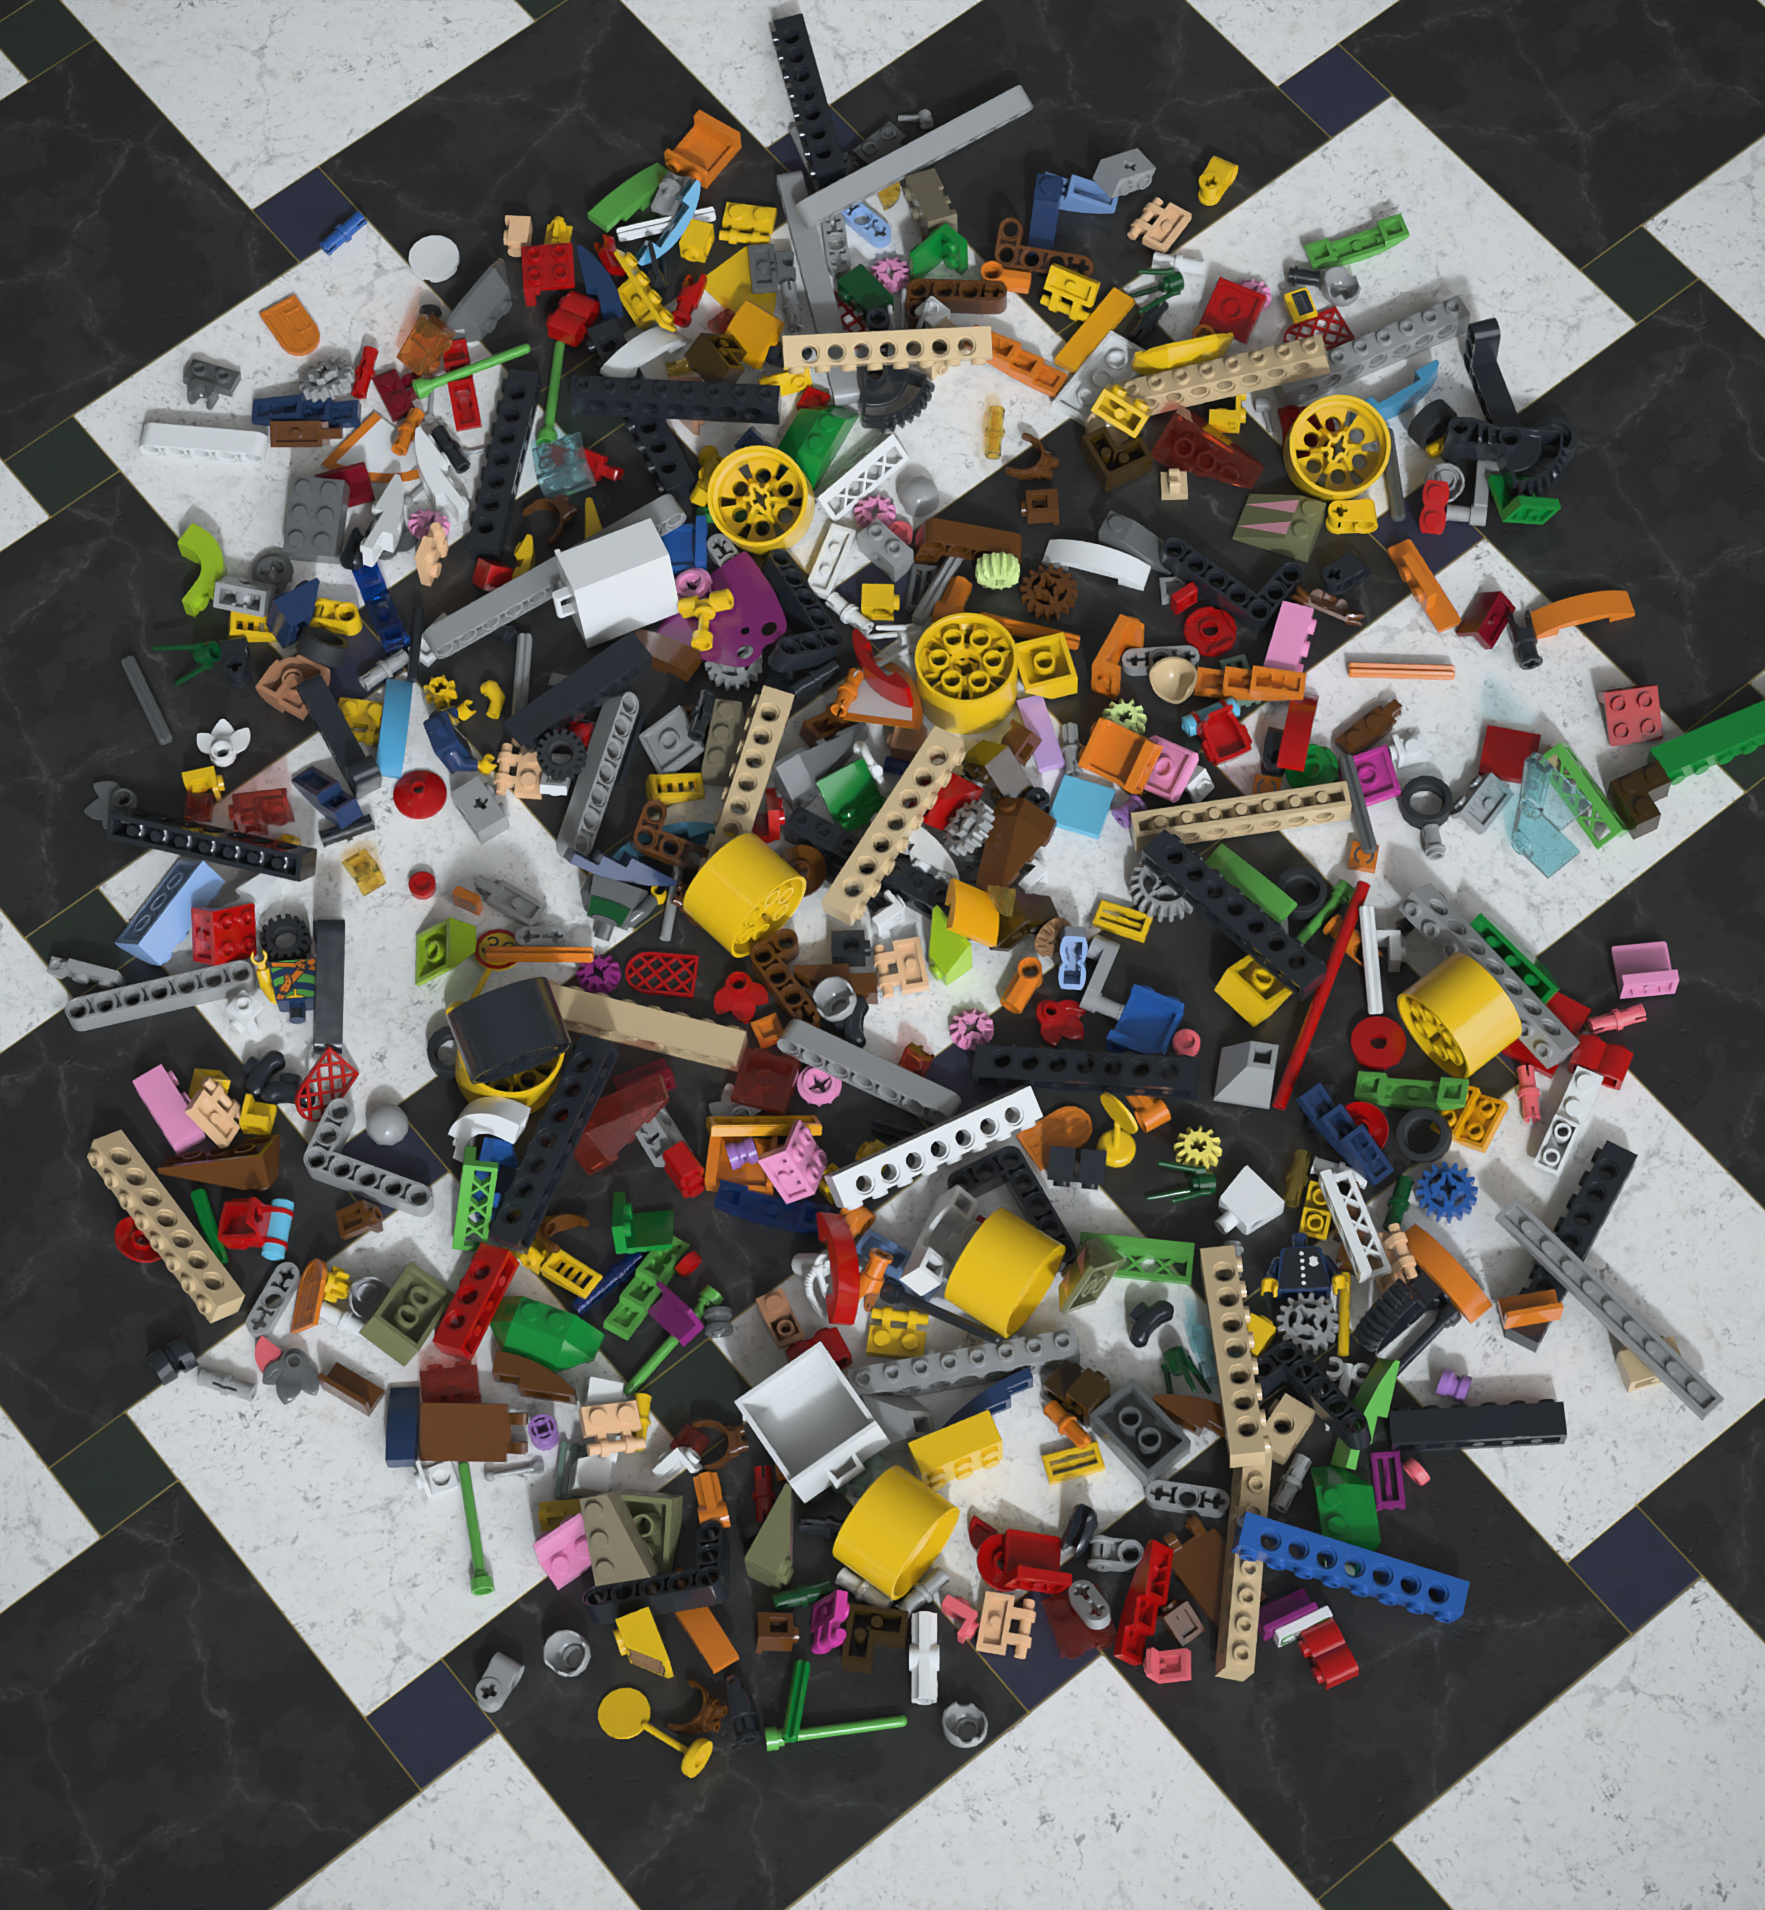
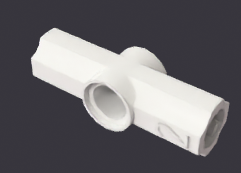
M919 1611L912 1613L911 1618L912 1644L909 1645V1670L912 1671L911 1700L912 1703L919 1705H930L937 1703L939 1644H937V1613Z

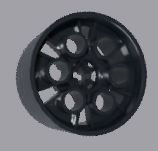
M546 977L530 978L491 990L457 1006L446 1015L472 1084L493 1082L524 1072L556 1058L573 1046Z

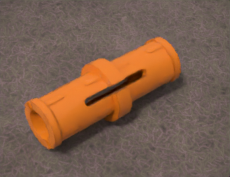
M413 408L409 409L405 421L398 427L397 437L391 446L394 454L398 456H405L411 442L415 440V428L419 427L425 415L422 410L414 408V411Z
M856 668L849 669L844 683L839 685L837 697L831 706V712L835 716H837L839 709L842 708L839 717H845L851 703L856 700L858 688L864 679V673L858 669L856 676L853 677Z

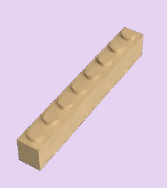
M548 980L567 1030L739 1072L748 1040L746 1031H743L738 1026L728 1025L726 1027L718 1025L710 1019L703 1018L698 1020L690 1018V1016L682 1012L669 1013L657 1006L650 1005L645 1007L637 1005L636 1002L629 999L617 1000L605 993L597 992L592 994L585 992L577 986H569L568 988Z

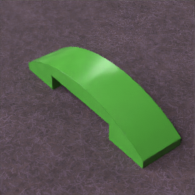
M1400 213L1377 221V227L1333 242H1330L1329 238H1325L1304 245V249L1312 269H1326L1345 266L1371 258L1401 243L1410 236V233Z
M1358 1071L1354 1098L1371 1104L1398 1109L1414 1110L1416 1108H1428L1433 1111L1452 1110L1465 1107L1469 1079L1441 1077L1440 1082L1388 1078L1386 1073Z

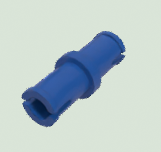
M356 211L342 225L338 224L335 227V231L319 243L320 247H323L321 249L331 256L343 243L350 242L352 240L351 236L367 224V220H364L365 217L359 211Z

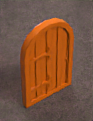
M295 294L259 313L261 319L279 343V346L288 354L304 356L313 352L319 345L320 332L318 327Z
M1065 1106L1039 1120L1035 1126L1016 1134V1138L1041 1172L1049 1166L1050 1146L1081 1148L1091 1137L1092 1121L1083 1109L1075 1106Z
M313 1259L309 1262L300 1278L290 1333L292 1334L318 1325L327 1279V1265L321 1259Z

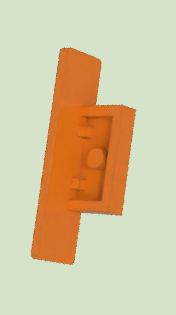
M1407 539L1388 548L1387 553L1397 567L1402 580L1407 583L1414 599L1421 605L1436 631L1441 633L1461 623L1460 616L1413 542Z

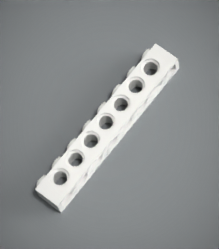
M1019 1086L824 1177L836 1206L847 1208L850 1211L862 1206V1200L870 1196L876 1199L888 1194L887 1189L894 1185H897L899 1188L912 1183V1177L920 1173L922 1176H926L938 1170L937 1166L944 1162L949 1165L963 1159L961 1154L970 1150L971 1153H976L987 1148V1142L994 1139L996 1142L1003 1141L1011 1137V1131L1020 1128L1021 1131L1035 1126V1120L1043 1117L1031 1086ZM1007 1108H1011L1013 1111V1118L1010 1122H1007L1005 1119ZM983 1119H986L989 1124L986 1133H982L980 1129V1123ZM959 1130L964 1134V1141L960 1145L955 1140L956 1133ZM936 1141L939 1144L940 1151L936 1156H933L931 1145ZM909 1153H912L915 1157V1163L911 1168L906 1164V1157ZM885 1164L890 1168V1175L887 1179L881 1176V1169ZM859 1176H863L865 1179V1187L861 1191L856 1187V1180Z

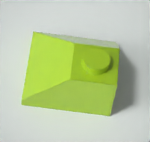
M937 905L933 908L928 969L937 981L941 980L948 986L972 968V944L966 937L946 929L948 917Z
M449 917L416 935L415 985L421 986L454 969L476 951L477 945L476 926Z

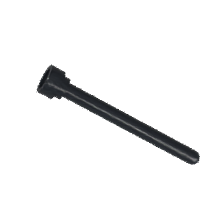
M888 1279L881 1288L880 1299L890 1304L902 1302L993 1344H1000L1002 1341V1336L999 1333L905 1292V1288L897 1281Z
M1445 1302L1437 1310L1436 1321L1397 1360L1400 1361L1397 1377L1444 1328L1454 1327L1462 1319L1461 1314L1454 1306Z

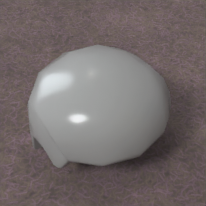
M1343 266L1331 267L1326 270L1321 284L1323 297L1331 304L1341 307L1349 306L1358 300L1361 290L1357 276H1350L1347 273L1346 267Z
M1450 462L1434 465L1429 469L1424 478V485L1427 480L1446 481L1449 485L1448 502L1454 501L1465 487L1464 474L1458 466Z
M922 475L909 477L899 487V502L908 515L922 517L931 514L937 509L939 494L936 485L931 479Z
M839 976L827 977L817 985L813 992L816 1009L822 1018H825L827 1021L844 1020L854 1011L857 1002L855 991L847 980Z
M389 1103L380 1104L372 1109L366 1118V1133L378 1145H394L402 1141L407 1134L409 1127L408 1117L396 1105Z
M372 1274L360 1276L348 1288L347 1304L356 1316L367 1320L389 1288L381 1278Z
M558 1630L546 1640L543 1647L544 1662L561 1676H578L586 1669L591 1658L589 1643L584 1637L572 1630Z
M954 1702L944 1710L942 1728L946 1739L951 1744L961 1748H970L977 1746L985 1739L988 1721L985 1713L975 1707L974 1704L959 1705L957 1702Z

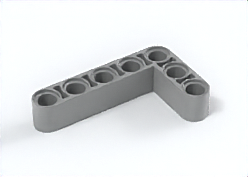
M344 1098L332 1100L328 1104L304 1153L303 1160L310 1177L416 1217H426L431 1214L434 1209V1201L426 1185L341 1154L356 1119L348 1100ZM339 1112H347L343 1118L335 1117ZM335 1136L333 1141L324 1142L326 1137ZM316 1160H324L320 1166H312ZM349 1169L346 1175H337L340 1170ZM366 1179H375V1181L372 1184L363 1185V1182ZM392 1188L401 1189L397 1194H388ZM418 1197L426 1198L421 1204L414 1203Z

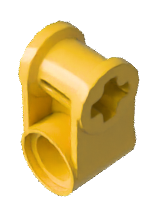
M1213 156L1199 178V201L1207 206L1217 204L1227 188L1234 182L1238 172V165Z
M1371 499L1333 501L1328 507V517L1325 523L1327 530L1333 534H1366L1374 532L1378 528L1375 502Z
M326 598L316 599V609L309 626L347 636L356 635L361 631L363 622L356 605L350 602L333 601Z

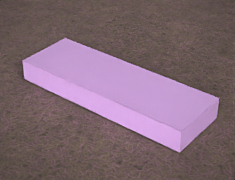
M1036 695L1016 700V706L1023 726L1042 739V742L1033 753L1038 772L1043 773L1065 767V761L1044 698Z

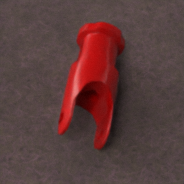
M701 274L698 282L694 285L692 276L686 275L676 298V308L671 313L674 317V325L681 328L690 326L693 311L698 308L708 282L706 274Z

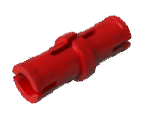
M364 346L362 349L359 365L355 367L354 374L356 377L350 393L354 398H367L370 382L375 376L374 366L379 351L374 347Z
M757 1466L753 1469L755 1492L752 1493L753 1501L756 1502V1522H764L763 1515H766L767 1518L775 1500V1492L772 1491V1467L764 1466V1477H762L761 1466Z

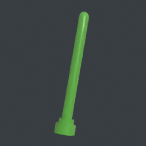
M556 341L554 346L544 426L537 432L536 445L542 449H546V446H557L558 435L554 429L565 349V343Z
M525 343L430 380L428 378L423 379L422 377L412 380L413 389L419 400L429 397L433 389L446 385L447 382L462 379L530 352L531 347Z
M1339 879L1332 887L1331 898L1296 938L1304 945L1339 904H1344L1351 900L1355 889L1345 880Z
M706 1285L699 1293V1303L692 1311L700 1319L706 1309L719 1306L724 1299L714 1288ZM670 1335L625 1385L623 1392L627 1396L633 1395L679 1342Z
M462 1461L458 1464V1472L474 1568L470 1587L472 1595L482 1596L492 1593L495 1588L493 1577L485 1569L470 1467L467 1462Z
M904 1715L801 1728L797 1741L904 1727L907 1724V1718ZM776 1726L764 1727L767 1751L779 1750L780 1746H785L784 1743H788L782 1740L783 1728L777 1729Z

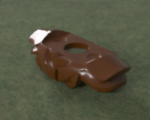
M1299 585L1295 587L1296 592H1292L1290 595L1300 605L1310 606L1345 621L1347 625L1362 627L1360 619L1365 617V613L1348 610L1347 602L1343 598L1338 599L1331 594L1323 593L1319 588L1308 593Z

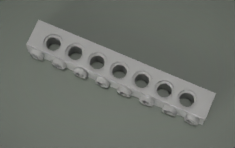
M1459 295L1327 351L1331 373L1274 386L1273 392L1283 408L1287 405L1297 406L1466 333L1471 314Z
M1431 883L1412 890L1398 908L1399 911L1444 959L1455 952L1463 953L1474 959L1491 974L1505 991L1516 1009L1522 1026V1033L1519 1039L1547 1069L1565 1061L1580 1043L1576 1037Z
M1075 1328L1004 1340L1000 1344L988 1343L848 1369L849 1383L859 1397L861 1395L916 1397L1001 1381L1028 1367L1032 1375L1055 1371L1065 1359L1071 1364L1077 1363L1080 1365V1351Z

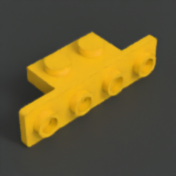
M617 249L614 255L629 277L617 291L621 302L638 329L645 331L653 322L657 321L660 327L671 332L676 331L677 328L673 323V315L660 303L662 298L648 284L650 279L644 272L639 270L637 266L638 261L635 256L630 252L625 253Z

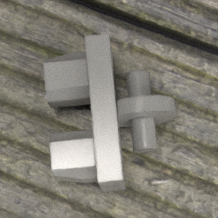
M667 171L664 179L660 182V188L651 205V211L659 213L660 217H675L681 206L676 197L691 177H682Z

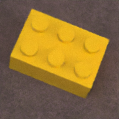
M986 1410L909 1442V1462L916 1478L934 1491L943 1488L946 1482L953 1479L963 1480L970 1477L975 1470L982 1467L990 1469L1000 1463L999 1460L1003 1459V1441L989 1410Z

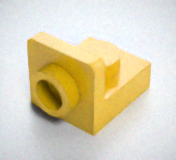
M214 766L182 772L183 782L188 794H201L208 789H213L216 800H222L221 791L225 790L222 774L217 775Z

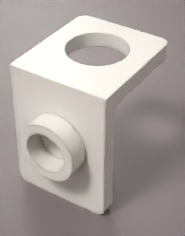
M415 1460L418 1472L413 1474L418 1489L424 1488L428 1498L459 1487L451 1461L423 1469L420 1460ZM438 1471L449 1473L450 1480L446 1485L438 1486L433 1482V1477Z

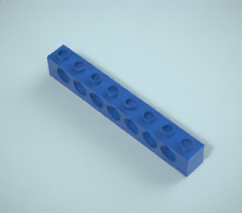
M1247 1511L1238 1519L1231 1552L1239 1554V1558L1245 1561L1254 1562L1258 1560L1267 1563V1567L1274 1570L1287 1569L1295 1572V1575L1299 1578L1322 1580L1323 1584L1328 1587L1340 1588L1341 1586L1350 1589L1351 1593L1357 1596H1373L1379 1598V1602L1390 1606L1398 1604L1407 1607L1406 1610L1414 1614L1427 1613L1435 1616V1620L1443 1623L1454 1622L1463 1615L1470 1584L1469 1581ZM1261 1537L1270 1541L1271 1549L1263 1547L1260 1541ZM1289 1546L1298 1550L1299 1558H1295L1289 1553ZM1317 1555H1321L1326 1559L1327 1567L1321 1566L1318 1563ZM1345 1564H1349L1354 1568L1355 1576L1346 1572ZM1373 1573H1377L1382 1577L1383 1584H1378L1374 1581ZM1401 1581L1409 1585L1410 1593L1402 1590ZM1429 1590L1437 1594L1438 1602L1433 1601L1429 1597Z

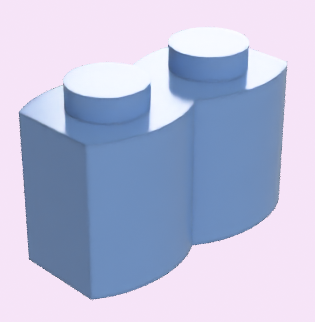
M1064 926L1060 935L1061 957L1058 963V979L1061 989L1081 990L1085 984V959L1088 944L1087 933L1084 927Z

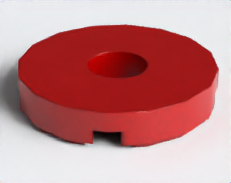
M1206 606L1195 610L1188 616L1184 625L1183 637L1186 645L1195 647L1199 655L1203 657H1216L1223 655L1232 648L1236 641L1237 626L1234 618L1227 611ZM1212 627L1217 630V633L1213 636H1208L1203 633V630Z
M1374 1016L1366 1018L1357 1024L1352 1032L1350 1048L1360 1065L1371 1070L1382 1071L1393 1065L1395 1066L1401 1061L1405 1054L1407 1040L1404 1030L1397 1022L1388 1017ZM1375 1038H1380L1385 1041L1386 1046L1382 1049H1376L1371 1045V1041Z

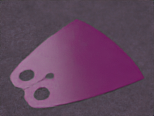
M744 551L730 559L710 575L713 581L711 591L728 588L734 597V606L732 609L716 612L715 617L709 620V632L713 634V645L707 651H700V659L726 666L747 667L761 656L762 649L767 644L776 642L786 631L785 615L774 590L753 559ZM710 592L705 594V598H709ZM680 613L667 617L656 633L692 647V633L698 630L699 619L695 616L683 618ZM768 622L776 623L777 629L775 633L769 636L761 633L763 625ZM748 627L750 629L749 634H741V630ZM751 645L753 652L748 658L741 659L737 656L740 647Z

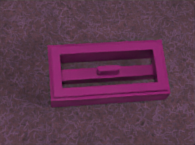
M1400 1451L1370 1452L1376 1511H1382V1509L1394 1510V1508H1399V1510L1405 1509L1406 1503ZM1388 1458L1394 1459L1397 1501H1393ZM1377 1459H1382L1386 1501H1382Z

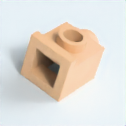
M505 215L507 230H504V245H508V254L510 256L521 257V246H531L533 227L531 216Z

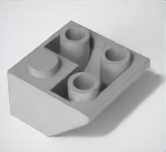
M1248 1041L1222 1048L1214 1101L1269 1109L1279 1045Z
M860 1396L866 1408L891 1442L880 1451L909 1452V1442L935 1432L931 1411L912 1397Z

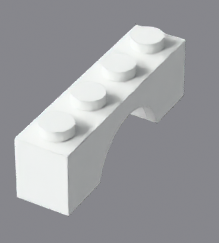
M959 1185L938 1196L900 1277L902 1282L920 1296L941 1285L950 1266V1263L944 1259L948 1239L952 1233H959L970 1222L979 1203L978 1200Z
M590 1376L583 1384L580 1408L625 1402L626 1394L622 1393L624 1383ZM620 1434L606 1436L608 1441H615L616 1438H619ZM618 1452L610 1453L609 1456L605 1457L590 1455L577 1459L571 1466L567 1494L586 1497L592 1494L612 1491L614 1476L611 1475V1468L617 1461Z

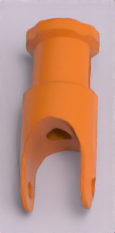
M1340 914L1334 916L1324 927L1323 933L1331 935L1336 939L1343 917ZM1354 929L1345 953L1364 968V963L1359 960L1357 955L1359 948L1362 947L1361 933ZM1378 949V954L1383 957L1381 951Z
M879 1248L870 1249L867 1265L860 1272L859 1301L867 1294L864 1301V1310L866 1312L872 1310L885 1281L884 1273L888 1264H891L894 1258L890 1253Z

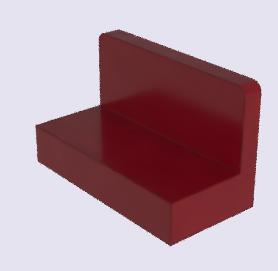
M365 462L337 468L314 476L315 478L345 480L350 487L348 508L375 501Z
M1501 591L1478 593L1455 633L1459 637L1473 636L1485 650L1493 649L1508 623V612L1512 611L1514 613L1516 607Z
M664 1058L613 1077L614 1085L624 1108L676 1088L674 1075L671 1068H668Z

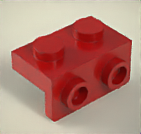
M765 788L766 813L757 814L752 833L756 834L765 843H771L774 840H780V825H785L782 797H777L776 788Z

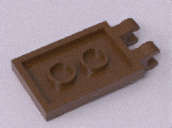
M421 1402L420 1461L507 1462L508 1454L528 1453V1441H511L512 1425L528 1424L529 1412H508L509 1403Z
M1194 1515L1186 1520L1187 1524L1185 1525V1528L1192 1535L1191 1539L1181 1545L1176 1535L1171 1531L1162 1537L1163 1541L1161 1543L1174 1550L1172 1572L1219 1632L1226 1542L1215 1528L1206 1532L1199 1518ZM1262 1589L1260 1595V1604L1267 1600V1596L1262 1591Z

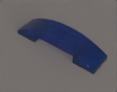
M377 562L373 567L365 565L359 570H352L369 617L385 652L388 653L410 645V639L399 618Z
M725 1180L720 1181L714 1203L715 1208L750 1222L809 1234H818L816 1213H829L831 1206L803 1200V1203L791 1202L786 1204L782 1198L749 1191L746 1185Z

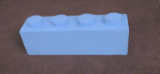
M179 859L114 943L149 965L161 966L172 957V951L176 945L184 941L189 934L188 930L192 926L191 907H206L210 901L215 900L221 893L220 888L225 881L203 860Z

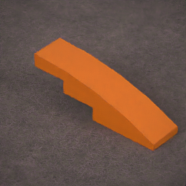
M991 331L993 357L991 360H986V362L1032 389L1055 398L1066 384L1068 374L1045 365L1044 358L1021 349L1020 342ZM965 340L963 347L971 351V344Z
M1254 665L1252 670L1225 666V671L1198 667V678L1194 695L1220 699L1233 697L1235 700L1249 701L1303 700L1307 673Z
M680 1567L679 1569L675 1570L674 1572L683 1571V1570H682V1568ZM708 1607L674 1612L683 1629L688 1633L714 1674L739 1659V1655Z

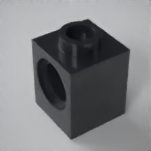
M864 930L831 931L832 964H849V967L866 966L865 956H871L870 940H865ZM848 946L857 947L855 951L845 950Z

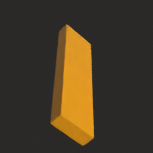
M1114 287L1054 358V363L1074 375L1110 330L1113 331L1135 305V299Z
M816 1115L706 1117V1128L711 1137L788 1136L794 1121L801 1120L804 1126L811 1131L812 1135H822V1125Z

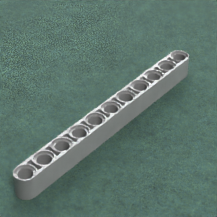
M1018 85L803 199L795 205V209L807 229L813 228L905 179V176L920 171L1021 117L1034 108L1023 87Z
M802 171L776 175L778 190L815 333H844L817 227L807 229L795 209L796 204L808 197ZM831 347L828 349V355L831 359L838 360L842 357V351L838 347ZM840 367L831 368V372L826 373L835 406L839 407L861 402L854 371L841 372Z
M667 494L569 549L651 518L657 532L662 537L681 526L686 520V515L673 495ZM552 557L428 627L423 633V638L437 659H444L553 598L552 593L563 588L556 557Z

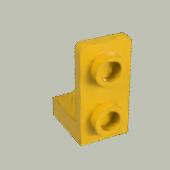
M1246 393L1235 396V410L1225 408L1209 410L1208 432H1240V423H1245L1246 407H1241V401H1246Z

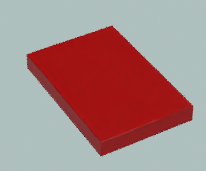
M1559 992L1546 1004V1007L1575 1037L1579 1034L1592 1010ZM1519 1038L1502 1050V1054L1527 1067L1528 1065H1533L1536 1072L1550 1079L1553 1078L1561 1064L1559 1063L1547 1069Z

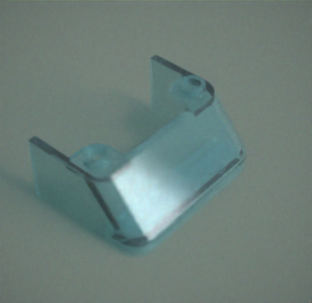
M1533 752L1524 760L1516 797L1511 846L1516 853L1524 855L1549 879L1580 853V850L1560 831L1589 809L1592 803L1537 752Z

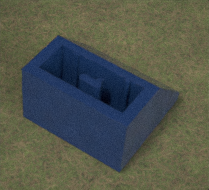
M317 577L309 582L308 580L300 582L294 590L288 593L281 592L272 600L266 626L283 649L296 643L303 627L310 625L320 583Z

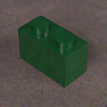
M859 264L837 280L838 298L844 305L848 304L853 309L858 320L866 322L868 311L874 307L884 308L888 312L887 306L891 304L894 311V296L862 264Z

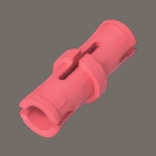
M1642 1004L1621 1010L1615 1008L1610 1010V1013L1588 1018V1028L1590 1033L1595 1035L1616 1029V1031L1622 1030L1624 1026L1646 1021V1012Z
M1526 1065L1517 1067L1516 1071L1520 1087L1518 1099L1522 1102L1523 1121L1530 1123V1118H1532V1123L1541 1121L1542 1118L1538 1102L1540 1089L1536 1087L1535 1068L1533 1065H1528V1070H1526Z

